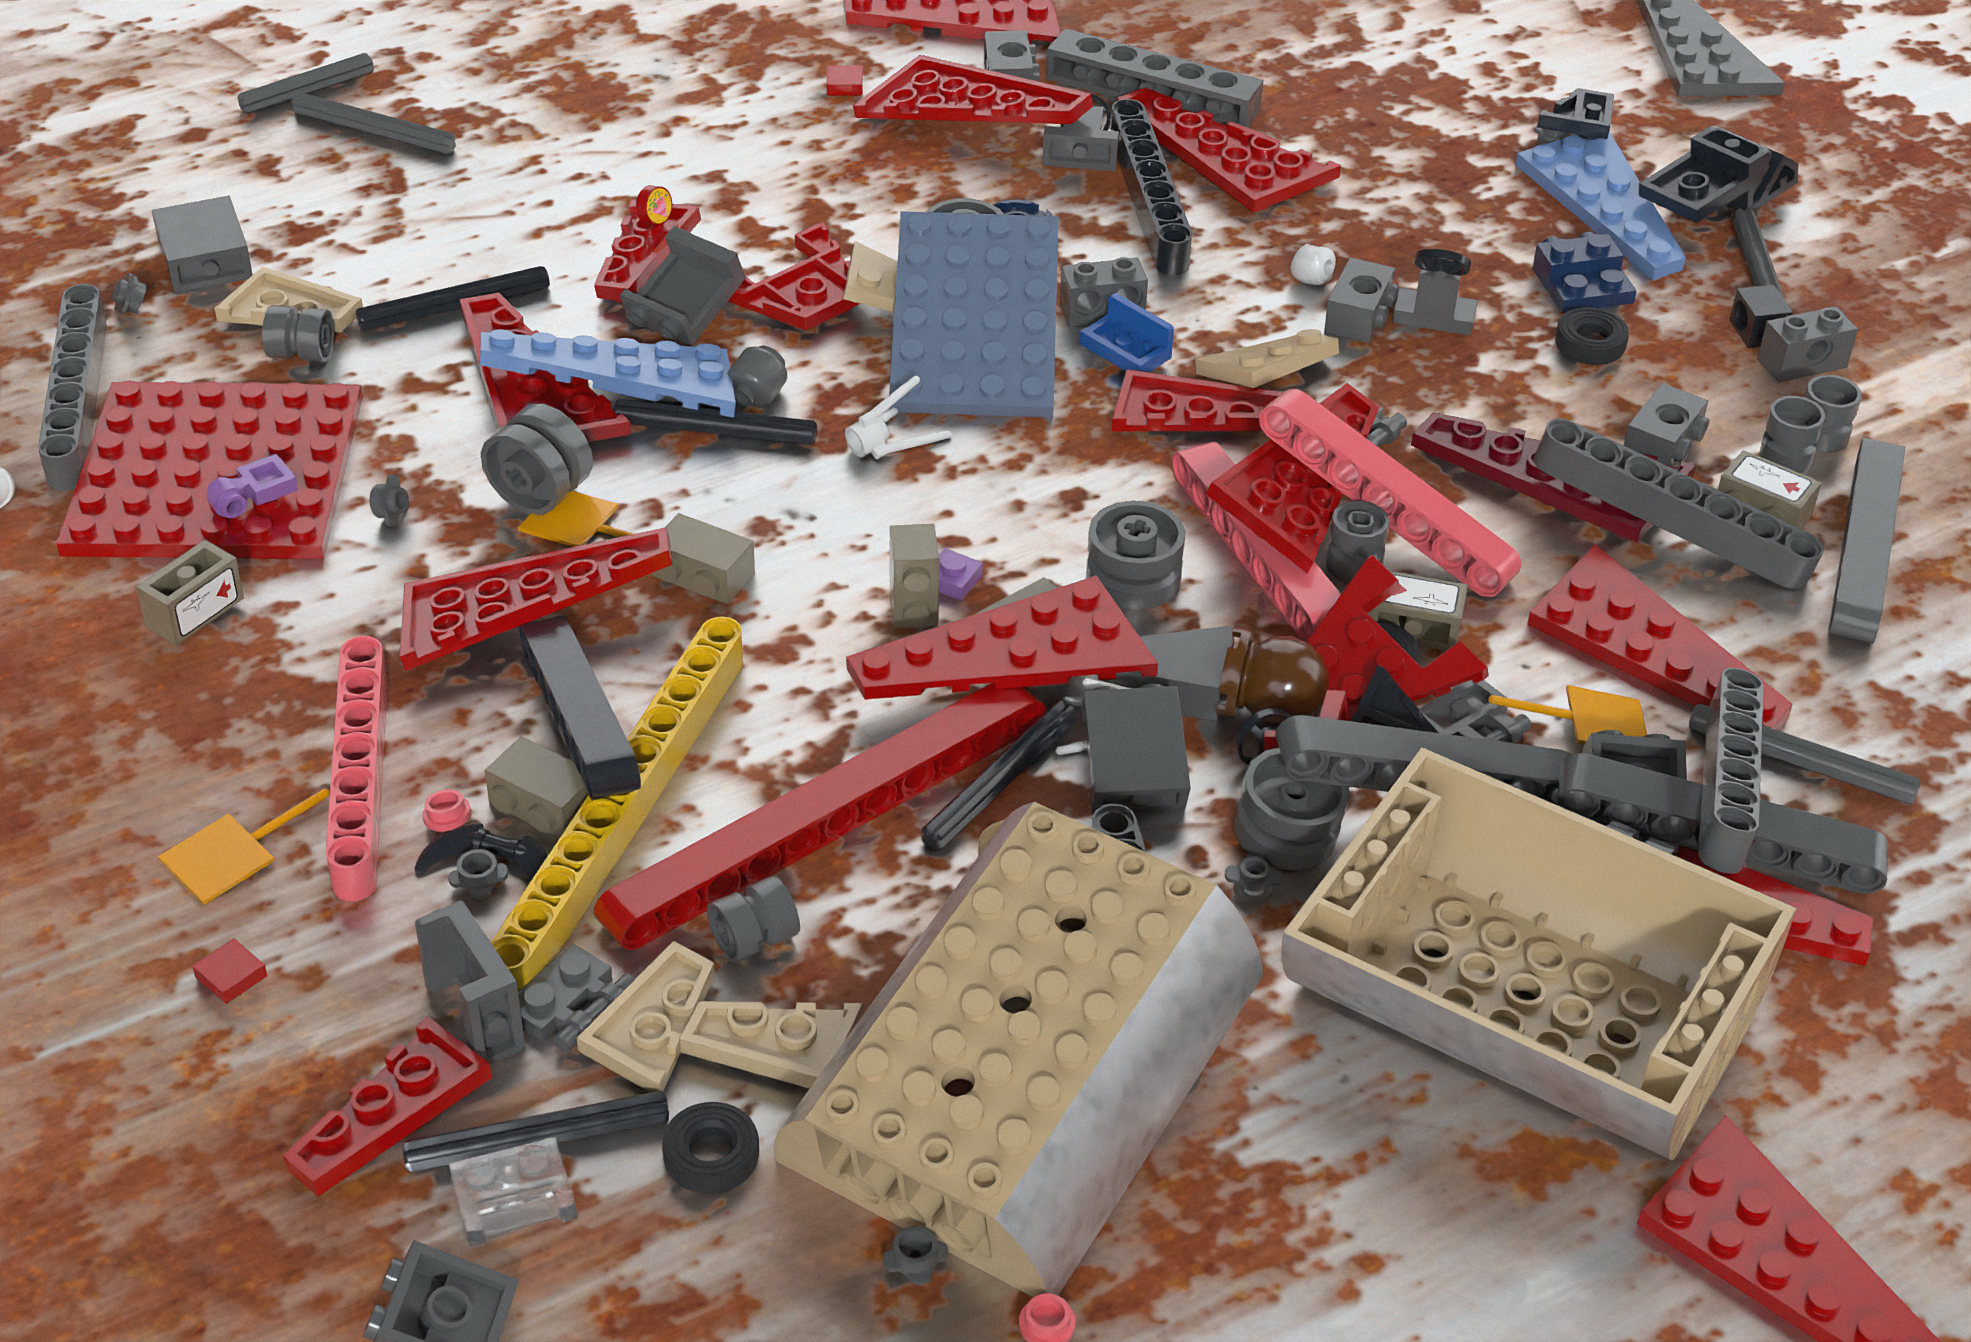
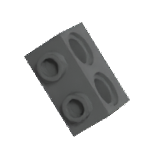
M1120 257L1109 261L1079 262L1074 265L1061 266L1060 307L1069 328L1091 325L1106 316L1108 312V297L1114 293L1121 295L1146 310L1148 278L1138 257Z

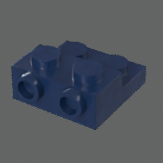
M1585 232L1578 238L1559 239L1557 237H1549L1542 243H1537L1532 269L1561 313L1581 307L1604 308L1633 304L1635 301L1637 290L1621 269L1624 255L1609 234L1602 235Z

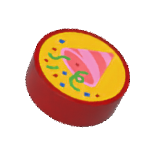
M645 186L639 192L636 200V212L639 219L643 223L662 225L669 219L673 207L670 192L662 186Z

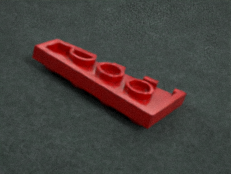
M631 200L629 204L630 214L623 218L620 225L622 233L620 237L614 238L611 245L613 253L605 258L594 283L597 298L622 303L619 295L624 289L637 294L670 254L665 236L673 226L690 233L701 221L699 206L673 204L669 219L662 225L643 223L639 219L636 212V200Z
M1127 369L1112 418L1111 432L1263 431L1259 422L1261 411L1283 392Z
M1678 845V858L1797 908L1783 948L1866 966L1871 949L1873 917L1745 866L1737 873L1719 872L1701 861L1698 850Z
M426 1016L415 1027L417 1036L406 1046L397 1044L384 1057L386 1066L371 1080L362 1078L349 1091L351 1099L340 1111L329 1110L283 1155L288 1172L319 1197L492 1079L493 1076L489 1062L430 1017Z

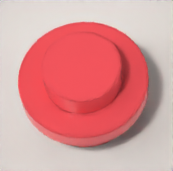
M445 789L431 794L426 799L422 817L427 828L444 833L464 825L470 819L472 810L469 801L463 798L459 791Z
M1051 1293L1039 1294L1033 1297L1021 1310L1019 1330L1027 1342H1069L1075 1332L1076 1319L1074 1312L1068 1303L1058 1295Z

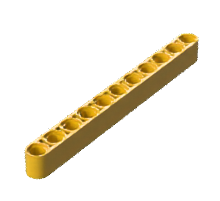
M723 616L714 617L707 620L701 626L628 735L627 740L634 752L640 773L641 789L593 801L588 795L491 940V944L515 978L518 991L555 960L743 666L742 630L736 620Z

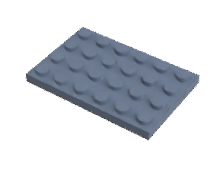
M901 211L889 395L914 376H918L920 382L889 409L894 407L897 408L898 412L1053 418L1059 217Z

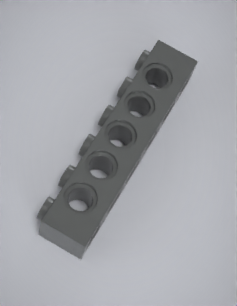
M1064 29L1049 46L1047 54L1046 79L1118 98L1147 87L1182 101L1183 109L1198 113L1201 110L1214 114L1213 121L1226 126L1227 123L1232 121L1248 128L1261 111L1264 81L1262 79L1069 29Z

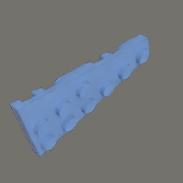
M1610 132L1608 139L1588 140L1577 134L1517 153L1515 165L1594 232L1602 235L1609 234L1624 257L1649 278L1655 280L1683 270L1686 259L1684 253L1653 202L1639 196L1640 181Z
M501 329L493 330L490 333L481 332L480 365L527 375L534 374L538 369L555 375V381L571 383L573 377L592 380V388L651 401L661 400L664 396L674 397L676 400L683 402L682 407L698 410L700 403L720 407V415L734 418L736 402L732 378L727 375L730 369L727 349H720L716 345L700 344L697 347L680 346L672 341L647 344L638 343L630 338L603 341L588 335H579L574 338H559L545 332L535 333L532 336L515 335L511 331Z

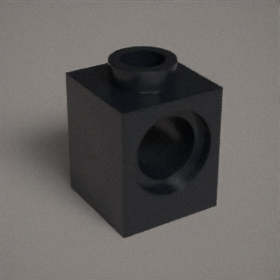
M1774 284L1737 288L1729 321L1746 347L1756 348L1761 347L1767 321L1792 315L1793 311Z

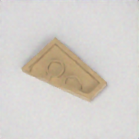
M855 241L851 252L843 299L894 312L897 261Z
M262 266L215 307L217 321L263 325L265 313L271 305L293 306L298 309L299 313L309 308L328 309L333 315L334 332L341 333L356 319V310L363 307L362 298Z
M1316 329L1302 330L1294 336L1196 358V374L1255 388L1339 354L1338 338L1321 335V331Z
M673 941L577 1037L578 1051L649 1092H663L681 1053L679 1038L699 1001H704L715 977L714 962Z
M699 1001L679 1038L680 1051L691 1056L811 1088L863 1016V1003H844V1010L816 1009V1003L796 1002V1009H767L762 1002Z

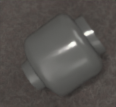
M765 345L747 347L727 372V375L732 378L735 400L747 407L752 406V404L768 406L788 379L784 358L775 349Z

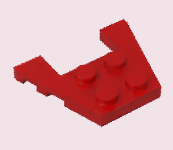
M823 222L795 234V248L808 256V259L757 283L746 277L727 301L805 331L860 304L843 299L850 261L844 260L840 254L839 244L836 240L830 239L828 228Z
M1374 555L1367 558L1307 641L1323 657L1329 672V690L1346 691L1350 721L1378 665L1387 670L1393 680L1412 701L1430 695L1437 698L1451 693V687L1470 680L1475 684L1489 677L1488 667L1461 640L1426 667L1422 668L1368 614L1400 590L1399 580Z

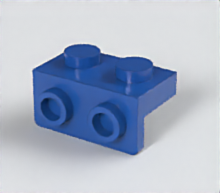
M1114 293L1108 297L1107 315L1080 331V345L1124 371L1128 369L1150 373L1172 358L1174 327L1121 295Z

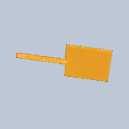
M575 491L569 492L558 506L545 515L531 513L518 527V531L571 547L585 545L597 531L614 537L635 534L604 525L609 517L618 509V503Z
M1567 685L1565 688L1570 710L1497 695H1491L1488 698L1489 703L1572 720L1576 743L1585 744L1591 733H1597L1602 730H1617L1622 732L1624 736L1643 737L1648 735L1640 699Z
M323 788L251 834L228 813L158 856V859L205 905L274 862V857L258 840L330 795V791L327 788Z

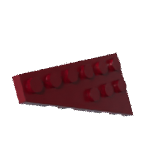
M1433 412L1413 432L1412 447L1464 468L1468 472L1499 483L1508 489L1536 499L1545 505H1550L1571 514L1582 521L1613 532L1622 538L1638 543L1653 525L1541 471L1534 462V456L1540 440L1525 437L1526 430L1510 427L1508 433L1487 430L1484 423L1480 421ZM1642 454L1657 461V456ZM1681 461L1680 468L1668 467L1693 478L1696 464Z

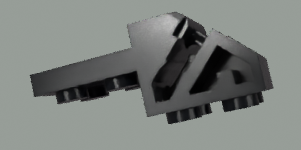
M1709 126L1691 138V148L1688 153L1640 182L1639 196L1687 220L1698 223L1724 205L1736 211L1740 208L1742 210L1750 208L1755 211L1798 183L1799 164L1785 155L1721 127Z

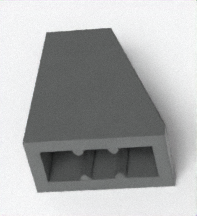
M1223 626L1139 636L1158 662L1157 676L1141 677L1140 671L1116 673L1115 680H1103V682L1127 688H1140L1147 684H1160L1164 687L1178 686L1182 716L1217 722V705L1222 702L1224 695L1219 693V686L1228 646L1234 647L1235 637L1232 636L1234 627Z

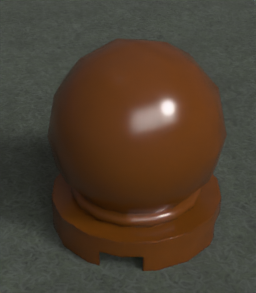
M1240 625L1234 626L1232 636L1240 639L1237 648L1229 646L1227 648L1219 693L1228 694L1226 705L1218 703L1216 709L1218 716L1235 719L1238 710L1244 707L1252 715L1264 709L1278 708L1285 710L1292 717L1300 715L1313 716L1322 708L1326 692L1329 690V672L1323 657L1308 642L1293 636H1272L1258 643L1257 640L1253 639L1254 628ZM1273 717L1261 722L1278 727L1286 719Z

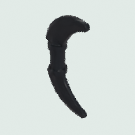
M470 823L446 831L430 842L419 856L414 870L416 874L421 875L432 865L449 856L482 849L516 863L530 883L547 858V854L533 837L524 836L522 839L515 837L510 839L490 833L489 830L484 829L482 823Z

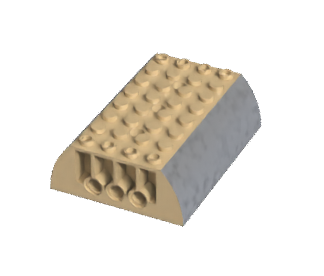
M1421 748L1284 930L1282 937V965L1285 975L1289 980L1663 1157L1674 1160L1755 1018L1779 960L1797 908L1425 748ZM1429 949H1435L1440 951L1444 956L1440 958H1431L1424 955L1422 952L1427 951ZM1527 991L1537 999L1530 1001L1522 1000L1513 993ZM1614 1033L1621 1034L1627 1037L1631 1043L1618 1044L1611 1041L1607 1036Z
M1032 802L1023 805L1005 819L781 1127L774 1141L775 1161L903 1229L919 1226L930 1230L935 1235L937 1241L947 1245L950 1254L1032 1297L1044 1293L1059 1295L1263 976L1262 961L1252 933L1235 906L1216 884L1041 804ZM1058 925L1063 926V927H1065V928H1067V929H1069V930H1072V931H1074V932H1072V933L1063 932V931H1061L1057 926H1058ZM1013 997H1022L1031 1003L1025 1011L1010 1013L1002 1008L1003 1003ZM956 1079H965L974 1085L968 1094L959 1097L951 1096L944 1091L946 1085Z

